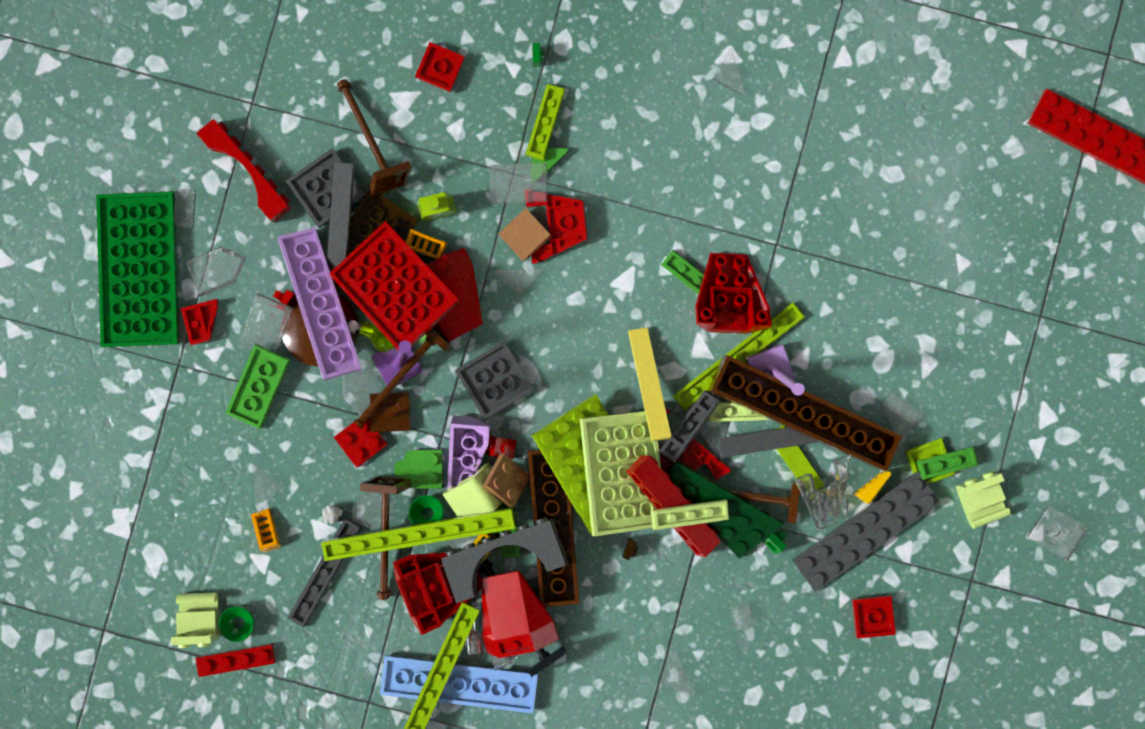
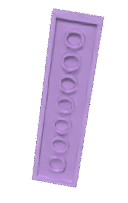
M316 228L278 236V242L323 381L361 371L362 368L332 277L329 274L330 271Z

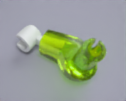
M354 320L349 321L347 324L350 333L354 334L357 329L360 330V335L370 339L376 350L387 352L394 348L392 343L374 324L363 322L360 325Z

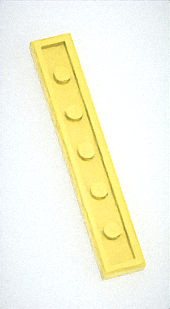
M648 328L629 330L628 335L651 442L671 439Z

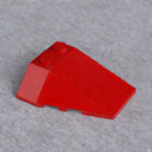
M464 248L459 249L427 264L432 272L460 300L434 328L450 342L482 325L483 321L474 267Z
M445 552L411 554L393 562L398 588L408 614L420 635L442 626L450 616L458 611L462 602L467 603L470 600L467 599L456 603L441 558L446 556ZM479 570L477 573L478 592L482 589V578Z

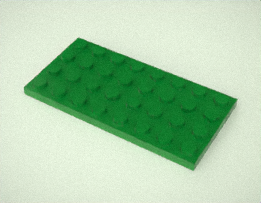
M149 192L96 195L100 347L179 345L175 193Z

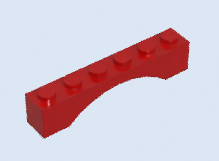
M213 118L196 134L209 149L235 158L246 168L256 187L258 207L270 221L275 223L292 209L288 205L290 200L283 193L280 195L277 192L278 186L271 178L269 180L265 178L264 174L266 172L259 164L254 165L251 161L253 159L251 154L247 150L242 151L239 147L241 145L239 140L234 135L230 137L227 133L229 130L222 121L217 122Z

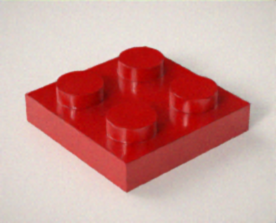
M429 42L415 78L451 93L465 56Z
M369 419L363 424L364 427L362 429L353 422L333 437L356 468L388 445L379 432L371 433Z
M885 595L852 599L855 636L857 639L896 635L892 596Z

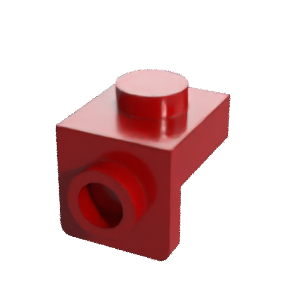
M489 435V444L485 454L499 457L500 454H505L510 459H514L517 440Z

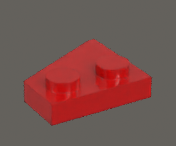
M218 299L181 308L190 345L193 346L211 341L219 305Z

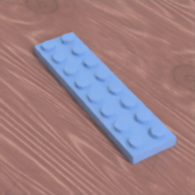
M385 655L380 695L417 699L435 661ZM455 663L438 702L533 713L538 673L531 677L528 672Z

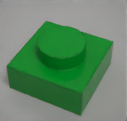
M532 43L533 67H541V61H544V49H540V43Z

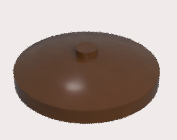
M338 295L346 323L348 324L351 320L359 323L353 307L347 300ZM296 298L288 306L283 316L281 326L283 341L288 351L297 360L307 365L319 367ZM358 329L354 334L350 333L354 347L359 335Z

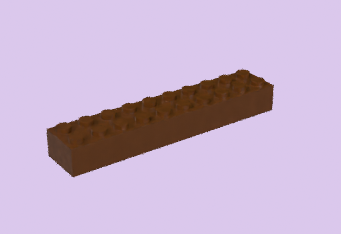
M728 355L722 357L708 388V392L878 470H888L902 438V435L804 391L801 395H795L788 386L776 377Z

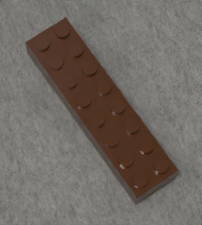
M529 450L528 460L534 525H536V520L547 517V520H554L569 562L566 566L547 572L543 562L536 556L540 601L544 607L579 604L571 501L541 451Z

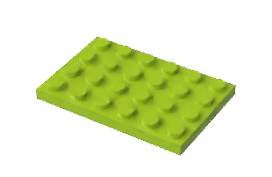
M597 394L590 396L531 435L590 534H592L580 419L608 415Z

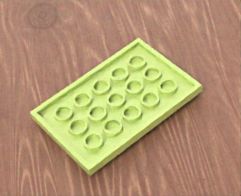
M645 411L580 419L592 536L652 528L651 510L657 508L626 472L641 455L654 457L658 462V467L661 469L658 441L651 442Z

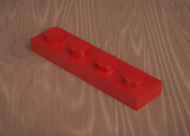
M273 643L195 658L198 677L276 663Z

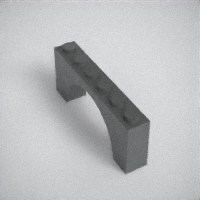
M547 517L536 520V525L529 526L527 523L517 527L518 531L511 533V530L499 533V538L493 539V536L482 539V544L475 545L473 542L463 546L464 550L458 552L457 549L445 552L446 556L441 558L456 603L473 598L479 594L477 589L479 566L484 557L496 547L504 545L524 547L533 552L543 562L547 572L566 566L569 562L554 520H547Z

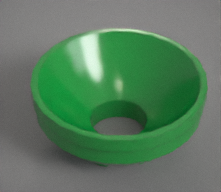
M423 495L411 503L408 513L409 519L413 525L439 521L444 517V509L437 498ZM426 508H431L434 511L431 519H425L423 516V511Z
M234 606L225 610L220 616L218 623L221 635L232 642H240L247 639L255 626L252 613L241 606ZM236 617L244 619L245 624L242 628L235 626L234 619Z

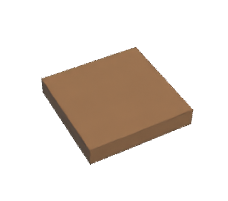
M527 208L499 233V236L523 262L552 237Z

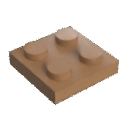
M500 454L483 487L508 508H514L530 475L508 456Z

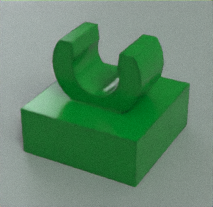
M781 530L779 533H772L762 542L774 554H777L787 547L782 542L787 535Z

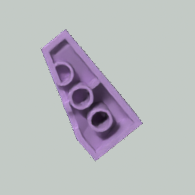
M453 415L450 423L447 489L453 485L454 487L458 486L459 482L476 474L489 444L490 425L474 417Z

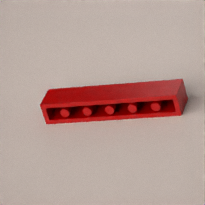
M641 455L626 470L627 474L657 509L693 504L690 500L683 497L681 494L682 490L677 485H673L669 480L670 476L658 467V462L654 457ZM706 523L674 527L675 531L696 556L706 558L721 542L717 537V532L713 528L708 527Z

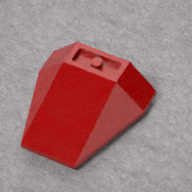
M709 254L695 304L696 325L711 333L747 334L772 327L770 307L747 255Z
M519 570L482 578V638L487 653L498 658L536 652L559 640L553 618Z

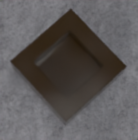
M628 539L622 553V558L630 560L631 556L635 557L638 550L635 540Z

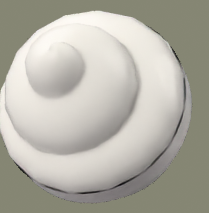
M333 505L326 506V508L322 509L325 523L334 524L337 522L339 517L342 516L343 510Z

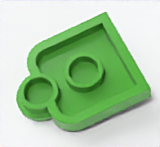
M410 450L405 454L404 460H400L395 464L394 473L399 478L411 479L410 488L442 489L443 450Z

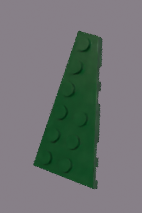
M679 460L665 471L670 476L669 480L673 485H677L682 490L681 494L683 497L690 500L693 504L723 499L728 501L729 520L708 522L707 524L717 532V535L739 559L784 525V522L780 519L772 517L768 512L752 505L751 502L717 485L715 481L705 478Z

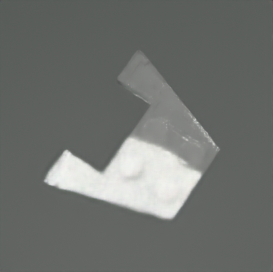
M842 456L833 460L836 480L815 490L812 474H804L795 479L796 485L817 529H825L848 517L849 492H846V480L850 476L847 473V463H850V456Z

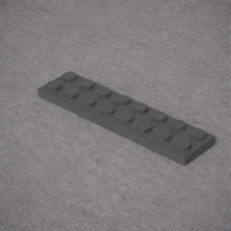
M917 471L793 558L792 561L816 592L941 502L926 481L922 480L921 474Z

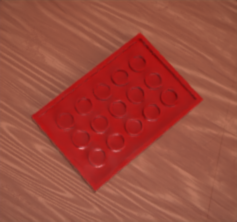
M386 221L329 273L398 351L400 342L408 341L412 347L460 302Z

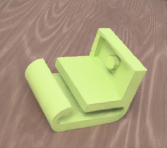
M489 463L483 465L476 474L459 482L458 486L454 487L453 485L442 494L457 517L491 512L501 505L502 502L483 487L485 480L492 470Z
M990 471L984 473L983 476L964 481L965 483L956 486L965 514L973 529L1010 515V509L1006 508L1003 502L1006 499L1000 483L1004 481L1001 473Z
M218 592L178 594L176 597V604H179V612L176 613L177 634L171 637V645H178V648H188L190 644H197L198 647L210 646L220 636L218 627L220 618Z

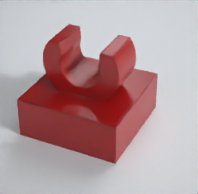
M276 290L273 297L280 301L277 306L286 311L288 306L295 300L296 295L289 290H286L285 294Z

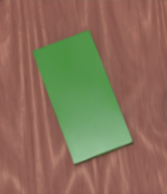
M254 344L225 414L253 427L262 429L291 359L259 344Z

